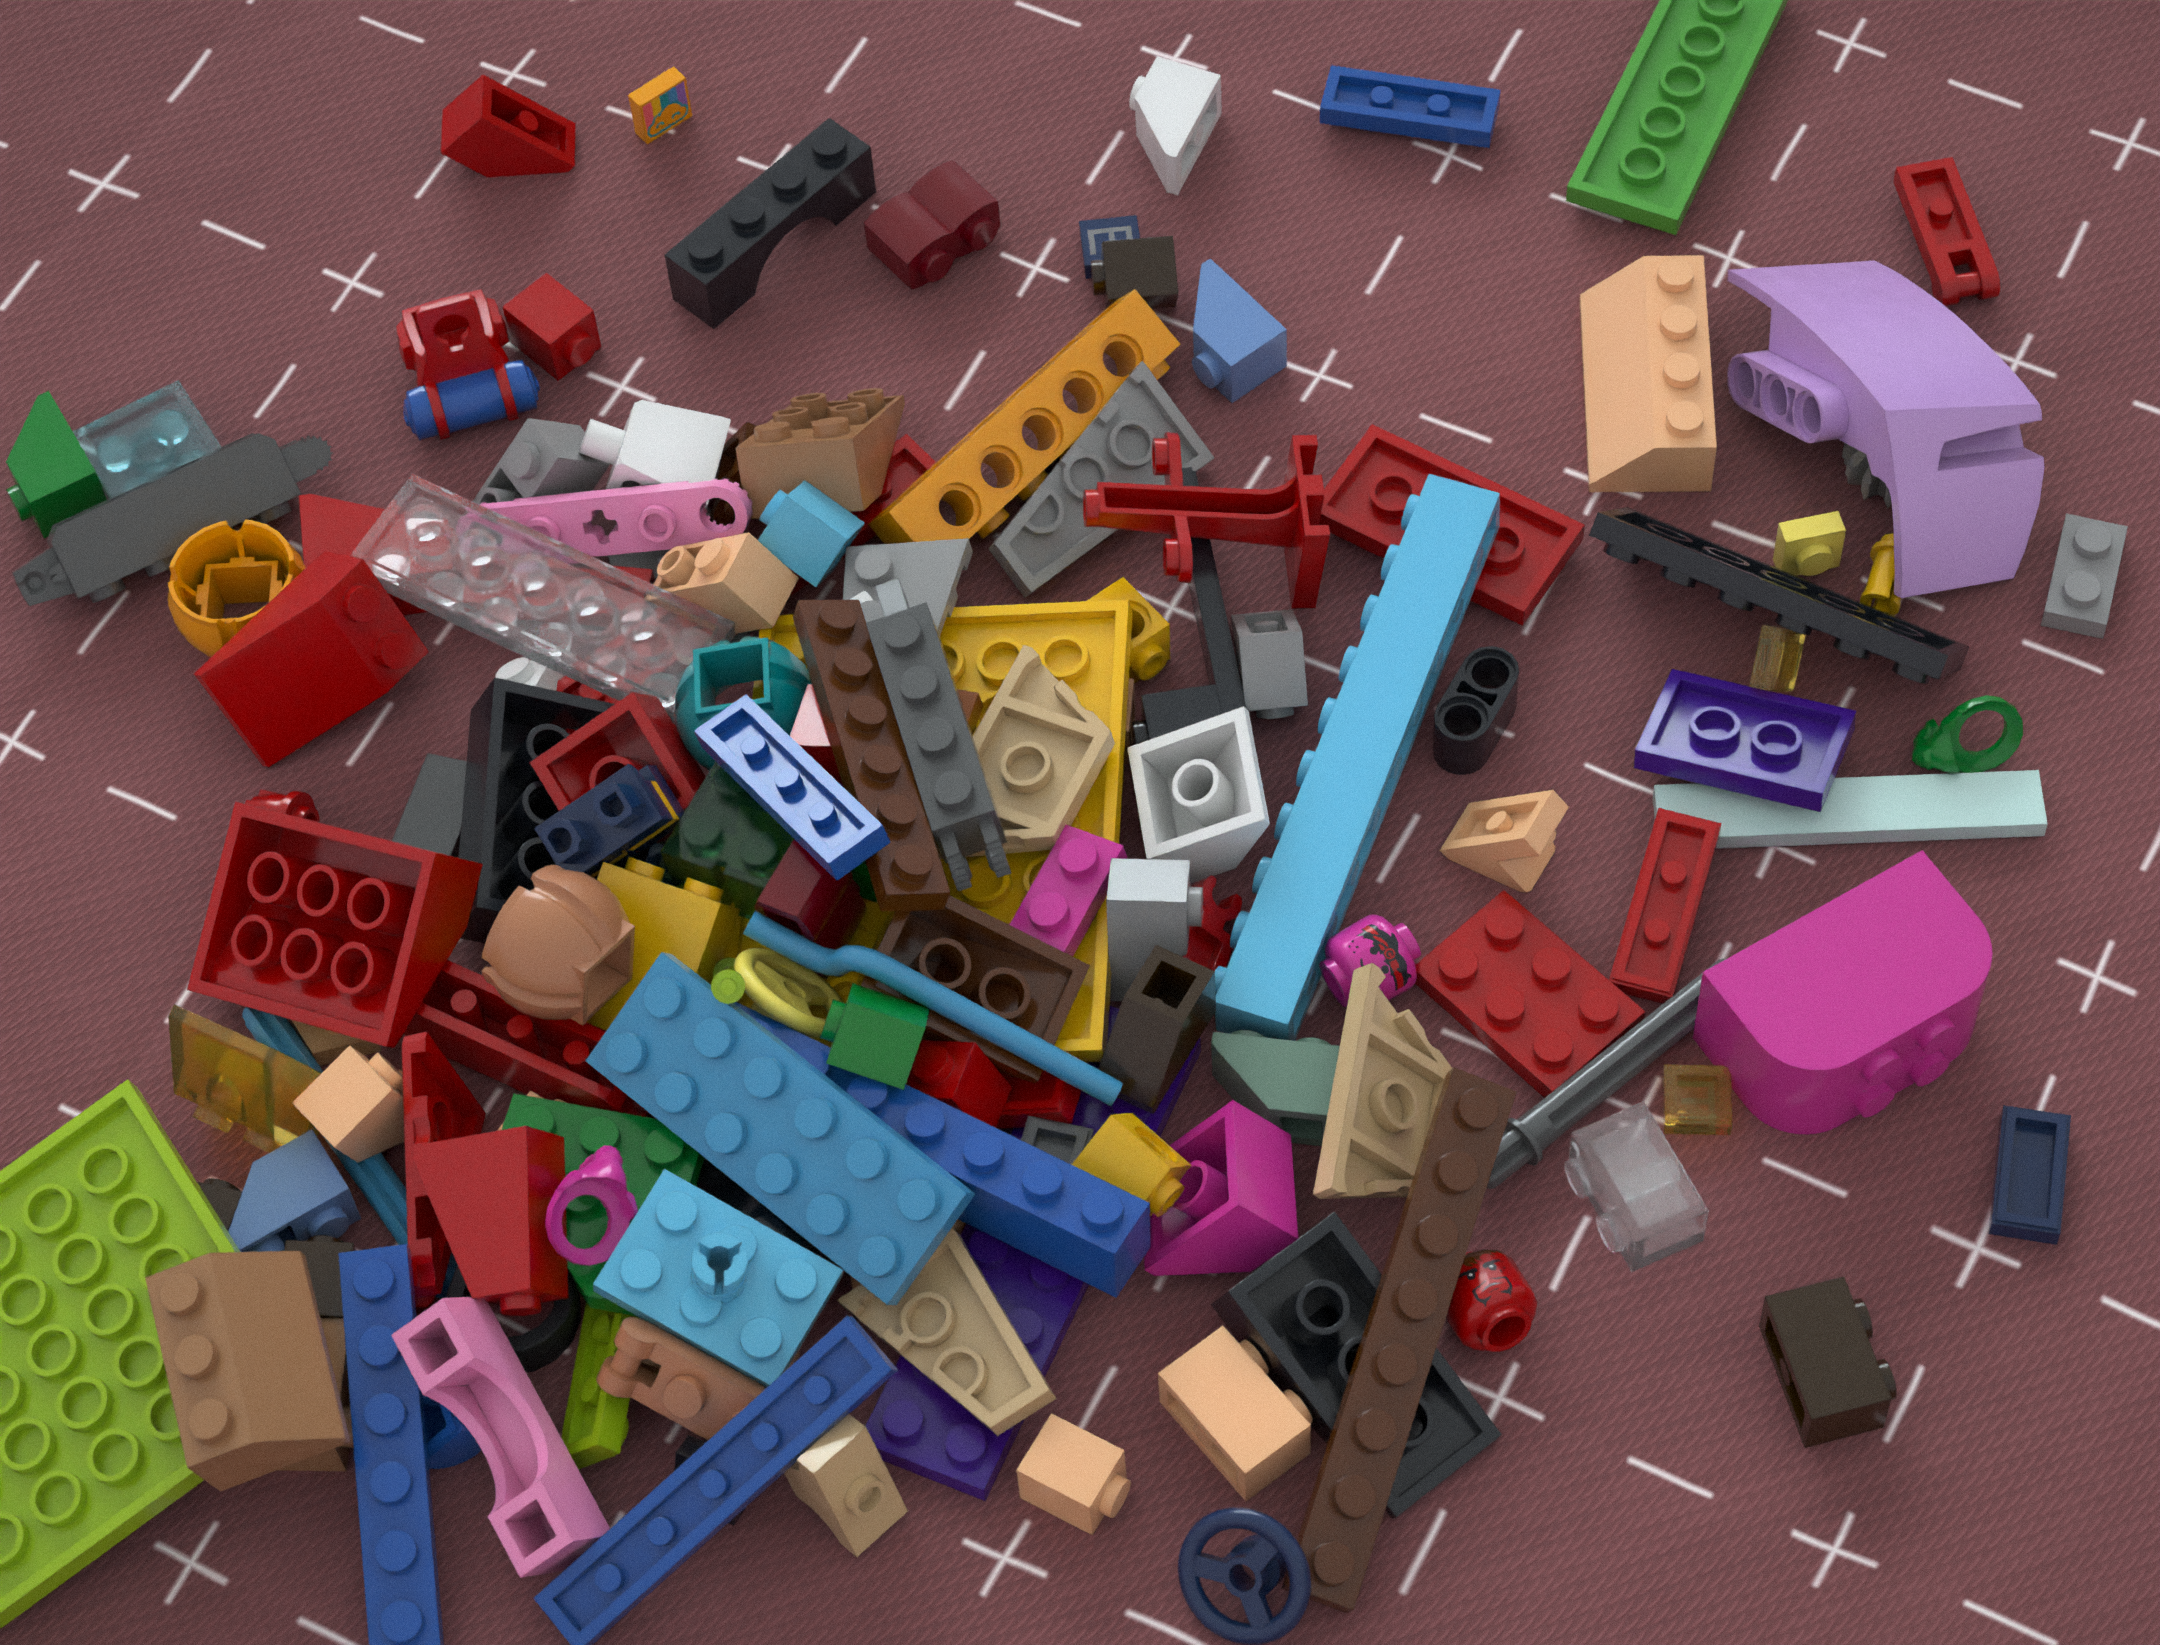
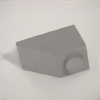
M1293 609L1231 615L1236 663L1246 709L1248 711L1256 710L1258 718L1275 719L1293 715V707L1308 706L1303 634Z
M1111 858L1106 899L1108 956L1112 973L1110 1001L1123 1000L1124 995L1155 945L1182 957L1187 954L1190 926L1202 927L1203 887H1191L1190 860Z

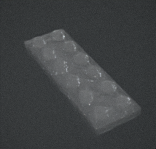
M414 474L408 478L350 555L364 559L387 593L618 701L632 692L656 696L674 724L677 711L675 708L676 688L682 674L693 661V649L709 647L721 640H729L731 643L735 637L734 621Z

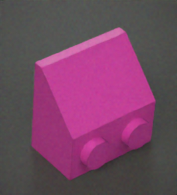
M1232 1100L1169 1145L1189 1162L1191 1167L1179 1181L1185 1186L1179 1199L1162 1216L1157 1217L1153 1213L1150 1217L1151 1247L1144 1256L1145 1271L1154 1276L1251 1272L1298 1239L1291 1134Z

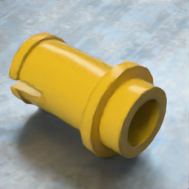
M1894 533L1882 536L1881 540L1876 542L1871 548L1870 557L1873 565L1865 590L1861 594L1860 602L1871 606L1872 599L1876 598L1873 607L1894 616L1899 612L1901 598L1894 594Z

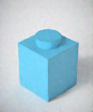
M804 480L789 494L780 489L774 495L759 518L767 526L758 541L789 569L817 587L835 570L846 553V547L852 544L865 522Z

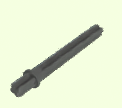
M1719 959V960L1716 961L1713 965H1711L1709 968H1711V967L1717 965L1718 963H1720V962H1722V961H1724V960H1726V959ZM1703 973L1517 1120L1508 1118L1487 1188H1496L1526 1163L1530 1165L1539 1163L1543 1158L1542 1151L1690 1033L1695 1025Z

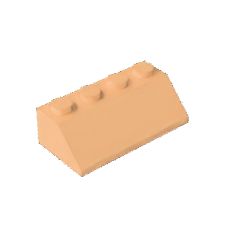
M1704 255L1643 256L1580 294L1589 492L1711 491L1717 443Z

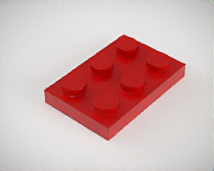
M1505 890L1415 964L1417 973L1415 984L1544 1098L1645 1018V1011Z

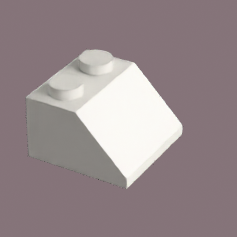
M1243 706L1127 748L1146 859L1190 860V883L1197 882L1210 875L1215 876L1235 869L1270 824L1249 711Z

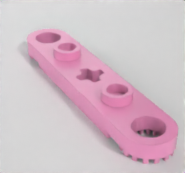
M716 478L711 481L692 483L683 481L516 498L513 501L483 502L480 505H475L460 520L456 530V539L458 546L466 545L470 561L473 554L557 561L669 550L676 546L743 534L753 515V509L751 508L753 503L751 498L749 499L747 496L748 492L739 487L740 484L736 482L731 483L729 479L724 478L723 480ZM711 498H720L727 501L734 509L735 521L726 526L722 523L717 525V522L714 520L711 522V517L709 515L706 516L707 510L704 509L706 506L705 501ZM599 510H603L606 519L616 520L617 525L609 535H605L602 526H592L591 524ZM484 521L494 524L502 534V547L498 546L493 549V546L486 548V544L483 543L481 545L479 543L481 540L475 538L477 535L474 532L475 523Z

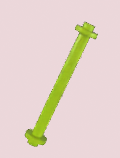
M732 957L723 958L717 962L713 970V980L711 983L712 994L718 1001L725 1004L738 1001L745 991V981L741 974L734 970L736 958Z

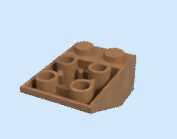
M880 388L857 390L847 394L848 400L827 401L826 394L824 393L799 395L790 399L791 404L787 408L774 412L772 414L773 419L768 423L756 426L754 434L736 447L742 490L745 489L748 492L747 496L749 499L751 498L753 503L751 506L753 509L751 519L760 518L768 503L780 489L789 494L804 480L849 512L864 511L882 493L905 406L904 395L884 397L883 389Z

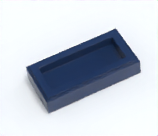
M2003 1105L1999 1122L1988 1234L2057 1245L2061 1233L2071 1115Z

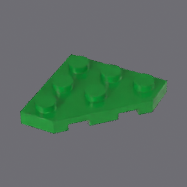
M513 1094L502 1130L529 1126L564 1137L565 1177L573 1170H578L580 1164L587 1157L593 1155L600 1147L609 1145L616 1148L623 1159L622 1168L626 1174L627 1191L634 1195L638 1211L664 1169L696 1186L704 1162V1157L657 1119L520 1094ZM585 1194L576 1197L568 1203L566 1207L567 1240L569 1243L577 1248L586 1249L593 1247L603 1238L608 1224L607 1212L601 1201L594 1196ZM567 1260L568 1271L590 1308L636 1316L593 1291V1283L607 1261L585 1266L573 1264Z

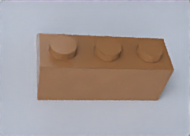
M301 1251L208 1253L145 1278L188 1469L221 1492L351 1442L306 1256Z

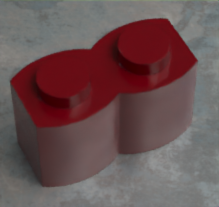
M954 160L945 162L929 171L916 182L909 192L901 193L889 199L878 207L864 222L867 248L911 290L919 288L928 282H936L943 278L950 270L956 258L967 255L974 250L979 251L987 247L1001 227L998 201Z
M793 839L755 903V911L814 943L835 950L848 945L865 916L867 908L859 894L861 892L859 885L852 880L851 871L836 881L795 839ZM815 972L824 979H828L829 977L828 975Z

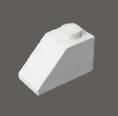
M1157 56L1146 77L1139 76L1135 81L1129 105L1130 109L1135 110L1136 135L1164 188L1168 193L1178 195L1222 114L1221 75Z

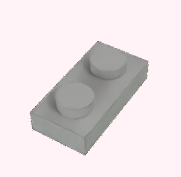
M2066 514L2041 626L2103 639L2128 526Z

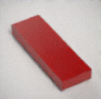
M1658 808L1609 981L1623 993L1662 1004L1675 995L1721 833L1722 823Z

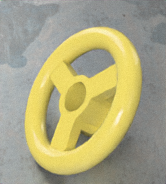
M750 948L742 951L735 959L734 970L743 977L745 981L744 992L754 1002L750 1009L802 1034L820 1038L826 1020L812 1016L809 1009L810 1005H822L829 1012L833 999L844 1003L834 988L814 971L791 961L773 950Z

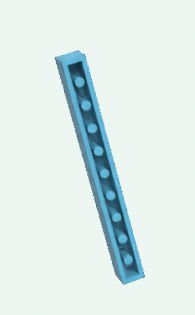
M1428 474L1420 496L1411 494L1408 498L1401 522V529L1405 530L1400 545L1391 544L1385 554L1381 569V580L1385 582L1379 596L1370 594L1365 603L1360 621V630L1364 631L1359 646L1354 647L1350 645L1344 654L1339 672V682L1343 683L1337 699L1328 697L1322 708L1318 722V734H1322L1317 749L1316 751L1307 749L1301 759L1296 777V786L1301 787L1294 805L1285 803L1279 813L1274 832V838L1279 840L1272 858L1263 856L1258 864L1252 885V893L1257 895L1250 913L1240 911L1234 923L1230 937V948H1233L1234 952L1228 967L1218 966L1215 970V1021L1217 1031L1231 1034L1238 1030H1249L1260 1033L1266 1038L1296 1040L1322 975L1319 964L1326 959L1325 945L1328 939L1340 930L1500 526V493Z

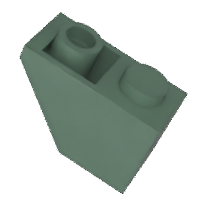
M1238 1030L1231 1034L1213 1032L1211 1041L1212 1075L1234 1101L1291 1134L1292 1143L1322 1146L1340 1046L1331 1045L1325 1040L1313 1037L1293 1041L1266 1038L1260 1033L1249 1030Z

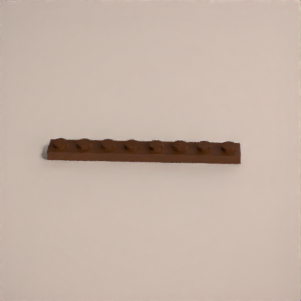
M1455 1067L1446 1074L1297 1538L1310 1569V1600L1344 1613L1354 1610L1517 1093V1091ZM1287 1569L1281 1589L1289 1592L1290 1580Z

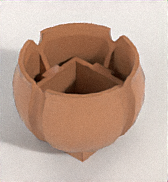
M548 865L532 874L531 880L533 881L534 889L527 890L518 886L503 905L489 931L482 952V958L489 962L492 967H484L482 975L486 982L495 987L507 1004L520 1012L544 1020L573 1019L583 1026L632 979L635 926L630 923L619 899L606 885L583 872L566 870L558 865Z

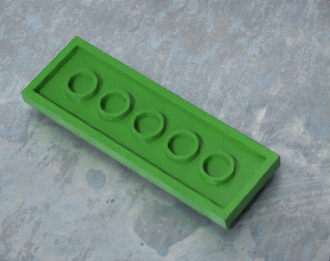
M1660 0L1567 185L1566 201L1677 235L1788 0Z

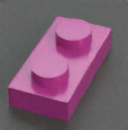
M1066 824L1009 925L1074 956L1107 896L1111 858L1127 859L1124 846Z

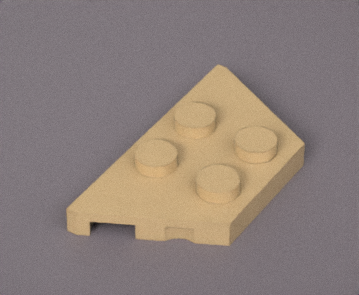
M1023 645L973 735L1007 839V843L1002 844L1005 854L1052 850L1065 825L1071 826L1115 745L1111 730L1093 711L1086 710L1080 704L1076 693L1063 680L1058 681L1042 664L1039 654L1032 647ZM934 838L940 859H943L941 852L938 848V845L936 843V840ZM985 850L966 857L985 856Z
M1373 963L1353 971L1313 1195L1319 1199L1407 1197L1446 1074L1452 1069L1440 1050L1434 1048L1429 1043L1424 1028L1410 1009L1400 1013L1396 1012L1379 988V985L1386 976Z

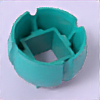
M745 636L740 642L730 643L729 640H721L709 647L693 649V661L682 674L676 688L675 708L677 711L675 724L684 746L690 756L701 766L705 767L712 775L726 782L738 784L701 747L694 733L695 729L733 704L716 705L715 698L735 684L763 680L764 698L752 700L790 736L807 684H812L805 664L786 647L769 640L768 637Z

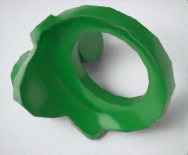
M1985 695L1970 699L1949 713L1941 721L1940 726H1938L1934 719L1925 722L1923 729L1918 731L1913 739L1912 761L1920 768L1927 770L1938 769L1947 773L1984 772L1996 768L2007 761L2019 747L2023 736V720L2015 706L2001 697ZM1984 710L1996 711L2001 714L2004 719V729L2001 737L1994 745L1977 752L1968 751L1961 746L1959 733L1962 725L1970 716Z

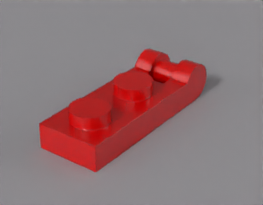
M1953 157L1896 167L1893 183L1930 276L1933 297L1944 306L1956 305L1961 297L1976 295L1979 300L1998 297L2000 294L1999 273ZM1968 264L1971 272L1955 273L1953 266Z

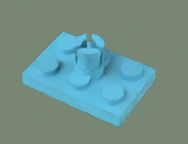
M664 1169L593 1283V1291L637 1317L652 1323L768 1387L788 1369L841 1280L843 1269Z

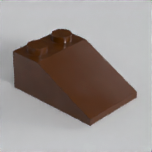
M950 895L944 910L889 912L872 948L1052 1045L1056 1043L1090 967L1089 964ZM860 974L856 982L857 985L925 1007L864 974ZM929 1009L922 1040L976 1042L1000 1073L1034 1084L1038 1082L1043 1071L1042 1069Z

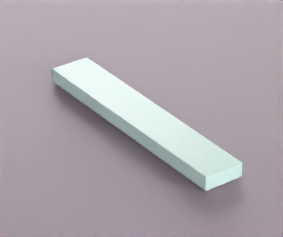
M2039 770L1835 778L1821 812L1698 783L1654 785L1653 789L1655 818L1658 808L1722 823L1716 849L2044 836L2048 825Z

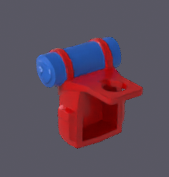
M482 289L440 298L402 310V321L396 326L400 355L406 369L415 370L417 373V387L406 391V399H404L403 406L404 420L419 441L439 435L440 440L450 437L451 432L506 417L509 421L519 419L518 413L537 409L538 392L540 391L539 383L529 366L525 365L523 360L509 361L508 355L503 350V346L509 342L506 323L495 300L486 298Z

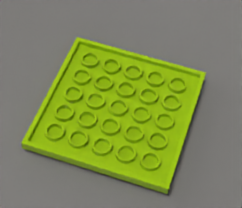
M128 1079L0 1171V1629L204 1481V1479L187 1468L145 1278L208 1253L240 1252L144 1096Z

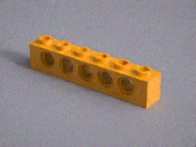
M1135 289L1111 303L868 525L884 544L969 539L976 532L981 538L986 537L1010 516L1004 508L1006 504L1017 494L1024 501L1035 492L1048 476L1045 469L1056 458L1061 460L1133 369L1143 360L1158 380L1170 369L1169 364L1164 359L1180 343ZM1103 353L1109 355L1115 361L1117 376L1111 374L1106 369L1103 362ZM1063 389L1069 391L1075 397L1078 405L1077 413L1071 411L1066 406L1063 400ZM1022 426L1028 427L1035 434L1038 442L1037 450L1030 448L1025 443L1022 436ZM981 463L989 465L994 470L997 477L996 488L987 484L983 479ZM940 500L947 502L954 509L956 514L955 526L948 524L942 518L939 511Z

